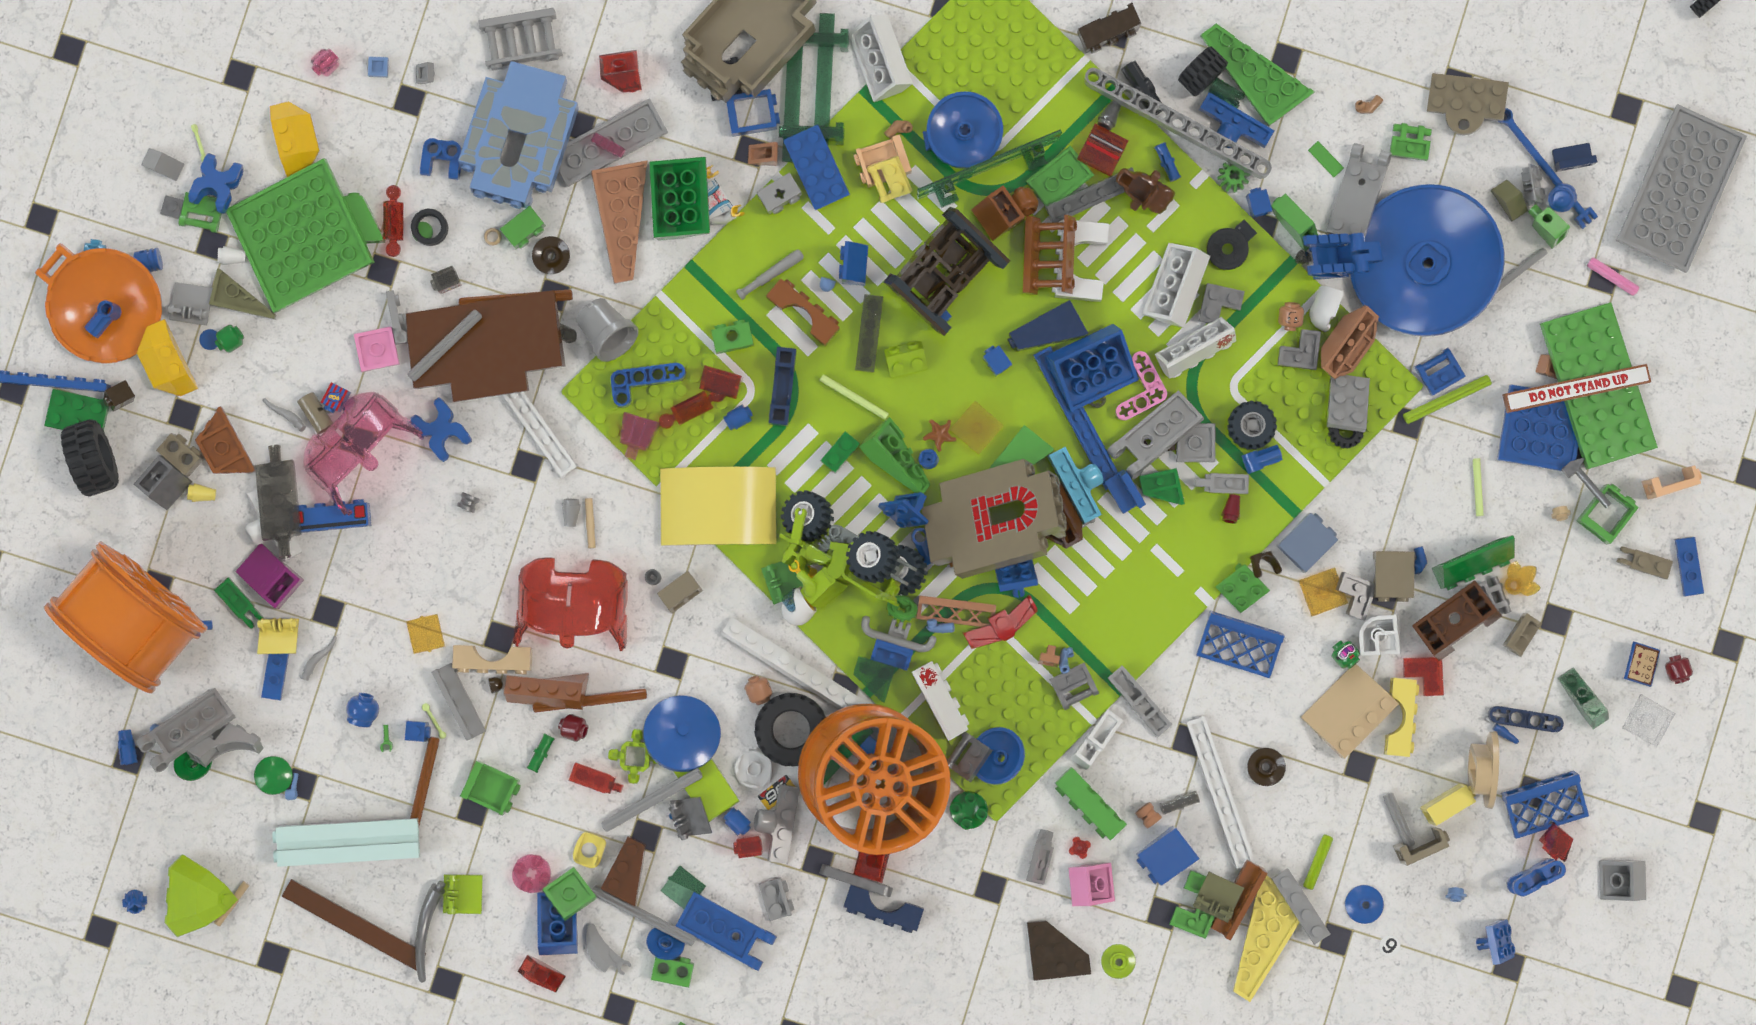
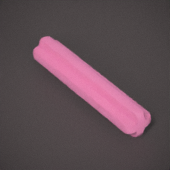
M1591 258L1587 266L1630 295L1634 296L1638 292L1639 286L1596 258Z

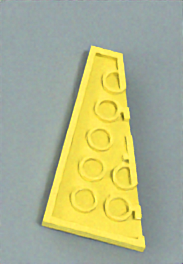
M1266 876L1255 896L1233 992L1249 1002L1253 999L1299 925L1298 919L1272 881V878Z

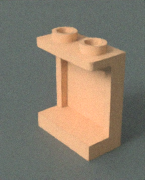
M900 135L893 136L890 140L863 149L858 148L856 149V155H853L856 165H860L862 173H860L862 183H866L868 188L875 186L871 174L866 169V167L898 156L906 175L912 172ZM877 170L882 183L886 182L882 170Z
M1695 465L1683 468L1684 480L1664 487L1661 486L1659 477L1641 481L1647 500L1701 484L1700 479H1702L1700 470L1696 469Z

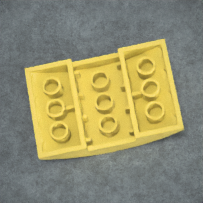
M687 467L660 469L661 546L776 544V467Z

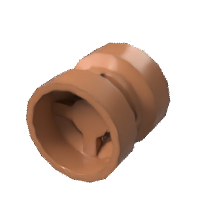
M1151 802L1145 804L1135 813L1138 818L1144 821L1143 824L1147 829L1162 818L1158 812L1154 811V806Z

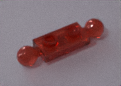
M390 185L386 189V196L390 201H383V239L389 240L385 249L386 253L390 257H396L401 252V247L397 241H403L404 203L397 202V199L401 196V189L397 185Z
M715 387L708 396L705 390L671 407L673 414H662L659 418V425L664 429H668L673 426L676 420L681 425L713 408L711 402L723 401L725 391L720 387Z

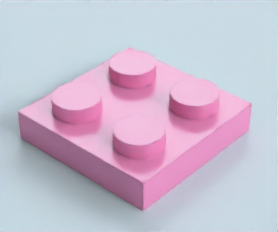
M391 326L354 334L361 372L400 365Z

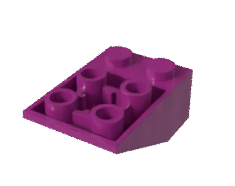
M262 543L254 549L235 571L275 609H280L304 581L302 577Z

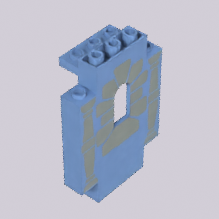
M511 61L504 82L488 77L485 78L458 160L460 167L464 171H475L470 184L471 193L475 197L484 199V197L491 198L495 203L502 204L504 202L509 203L511 207L521 209V207L527 209V206H531L533 202L531 195L533 188L542 193L553 191L579 110L577 102L563 98L567 85L566 76ZM509 130L527 135L519 160L512 167H506L500 162V156Z

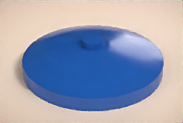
M974 92L950 94L941 99L929 115L926 131L928 143L933 153L949 166L960 169L978 167L989 161L999 149L1003 137L1002 118L995 105L980 94Z
M673 696L659 702L648 714L643 730L644 744L652 759L660 766L676 772L692 771L707 764L715 755L721 738L719 720L714 711L703 701L691 696Z

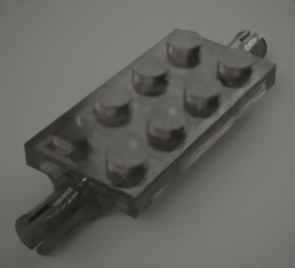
M270 445L268 446L270 462L255 465L261 536L263 541L276 540L278 542L279 558L286 559L285 556L287 558L291 557L289 541L294 536L302 535L295 462L293 459L281 461V446L274 445L272 447Z

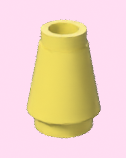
M196 483L194 485L189 484L187 500H192V502L215 501L216 489Z

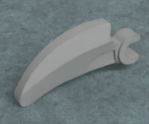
M589 924L586 931V946L592 961L603 972H606L610 966H614L620 974L624 975L625 973L621 970V966L627 964L631 967V963L626 960L624 961L604 942L596 926Z

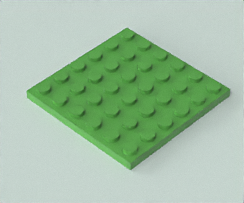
M325 158L229 207L226 211L273 313H277L374 263L373 257Z

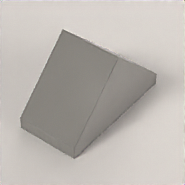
M149 148L141 164L177 181L184 167V163Z

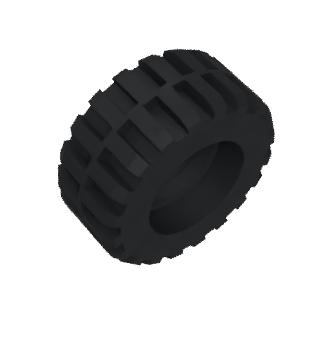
M88 419L65 427L61 432L62 451L70 475L78 490L81 491V494L91 497L116 488L119 483L118 468L109 440L101 425L96 420Z
M784 693L773 697L760 709L755 721L754 733L757 745L766 757L782 766L794 767L799 764L805 742L795 748L781 745L773 733L776 719L788 711L798 712L807 719L810 735L826 716L822 708L813 699L803 694Z

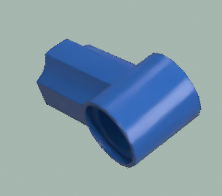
M107 300L101 301L97 307V312L86 324L85 329L96 338H99L110 323L121 316L120 306Z
M1278 445L1241 456L1248 474L1283 460Z
M924 528L914 529L911 533V541L920 555L924 557L925 560L923 562L929 565L931 561L926 531ZM918 531H922L925 534V539L922 542H918L915 539V534Z

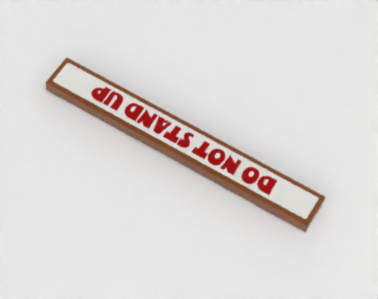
M1643 364L1505 393L1502 396L1506 413L1643 385L1651 383L1648 365Z

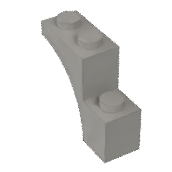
M228 723L216 739L210 735L186 752L192 760L207 767L211 761L224 753L234 750H249L260 754L264 747L260 742L259 736L254 733H247L238 724L235 726Z

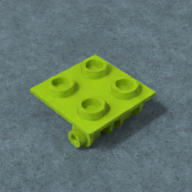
M444 874L443 913L482 914L483 875Z

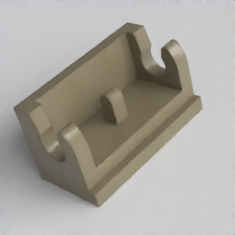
M687 571L657 594L668 610L674 613L703 590L689 571Z
M1523 613L1502 646L1521 657L1542 623L1528 613Z

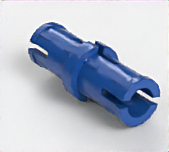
M1166 142L1155 146L1154 148L1161 160L1160 165L1164 167L1169 181L1173 182L1181 178L1174 163L1175 159L1171 157Z

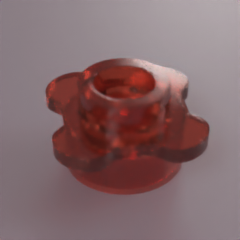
M1074 837L1069 853L1071 855H1078L1081 859L1086 858L1091 843L1080 840L1079 837Z

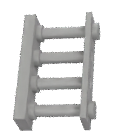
M554 7L478 20L479 28L482 32L485 31L488 36L491 60L485 61L487 68L500 70L502 66L510 65L511 61L516 63L542 59L554 61L563 56L561 48L555 49L551 26L553 19H557ZM535 22L544 24L548 51L536 52L532 28ZM522 25L525 27L529 54L518 56L513 30L515 26ZM504 28L507 34L510 57L499 59L495 32L496 29Z

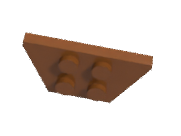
M218 407L214 416L205 425L204 430L195 439L213 474L256 472V468L223 407Z

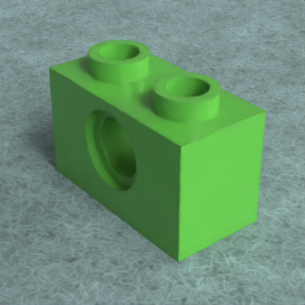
M739 320L733 322L734 325L726 327V324L714 326L715 329L711 330L716 354L753 347L754 343L749 322ZM733 331L738 334L735 341L727 339L729 332Z

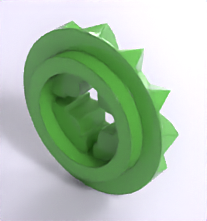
M895 596L899 606L897 607L888 602L886 609L889 616H893L894 620L899 619L901 622L905 620L910 622L917 614L916 603L907 596Z

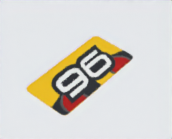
M784 775L758 795V798L767 810L776 805L779 784L795 786L787 775Z

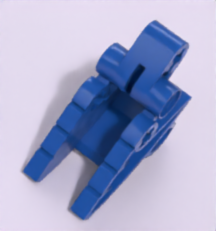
M1364 233L1303 236L1304 246L1309 247V251L1312 252L1314 265L1307 266L1308 275L1313 276L1314 280L1348 278L1349 273L1360 274L1369 272L1370 263L1383 261L1381 242H1365Z

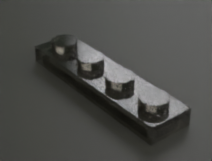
M864 294L855 371L874 373L883 296Z

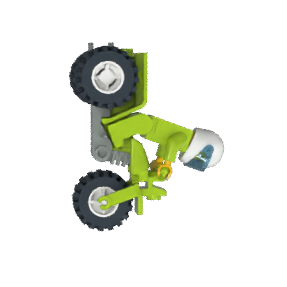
M804 490V492L798 491L796 492L797 495L792 494L790 496L791 499H786L784 502L786 506L782 507L781 510L784 512L781 515V519L784 520L782 525L791 534V538L781 533L779 537L791 545L784 551L781 562L787 564L790 571L796 572V577L803 583V587L793 588L782 598V616L789 624L798 626L807 623L816 613V608H823L849 587L847 584L850 583L872 596L888 601L897 607L899 604L897 603L896 595L907 596L908 593L914 594L916 593L915 589L920 590L922 587L920 584L925 583L924 575L927 576L928 571L925 570L927 563L923 562L925 559L918 551L904 545L896 546L892 539L876 531H866V534L860 533L856 535L840 525H830L831 521L834 522V517L831 516L834 513L833 509L830 508L831 504L826 501L827 499L808 490ZM821 535H825L824 537L827 539V541L822 539ZM815 539H822L824 544L819 542V548L814 547ZM809 561V563L828 567H824L817 573L815 568L809 565L806 567V563Z

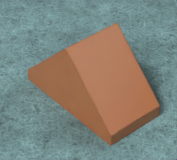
M778 143L749 145L748 164L778 166Z

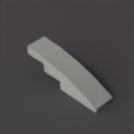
M1123 666L1108 677L1109 681L1157 738L1172 725Z

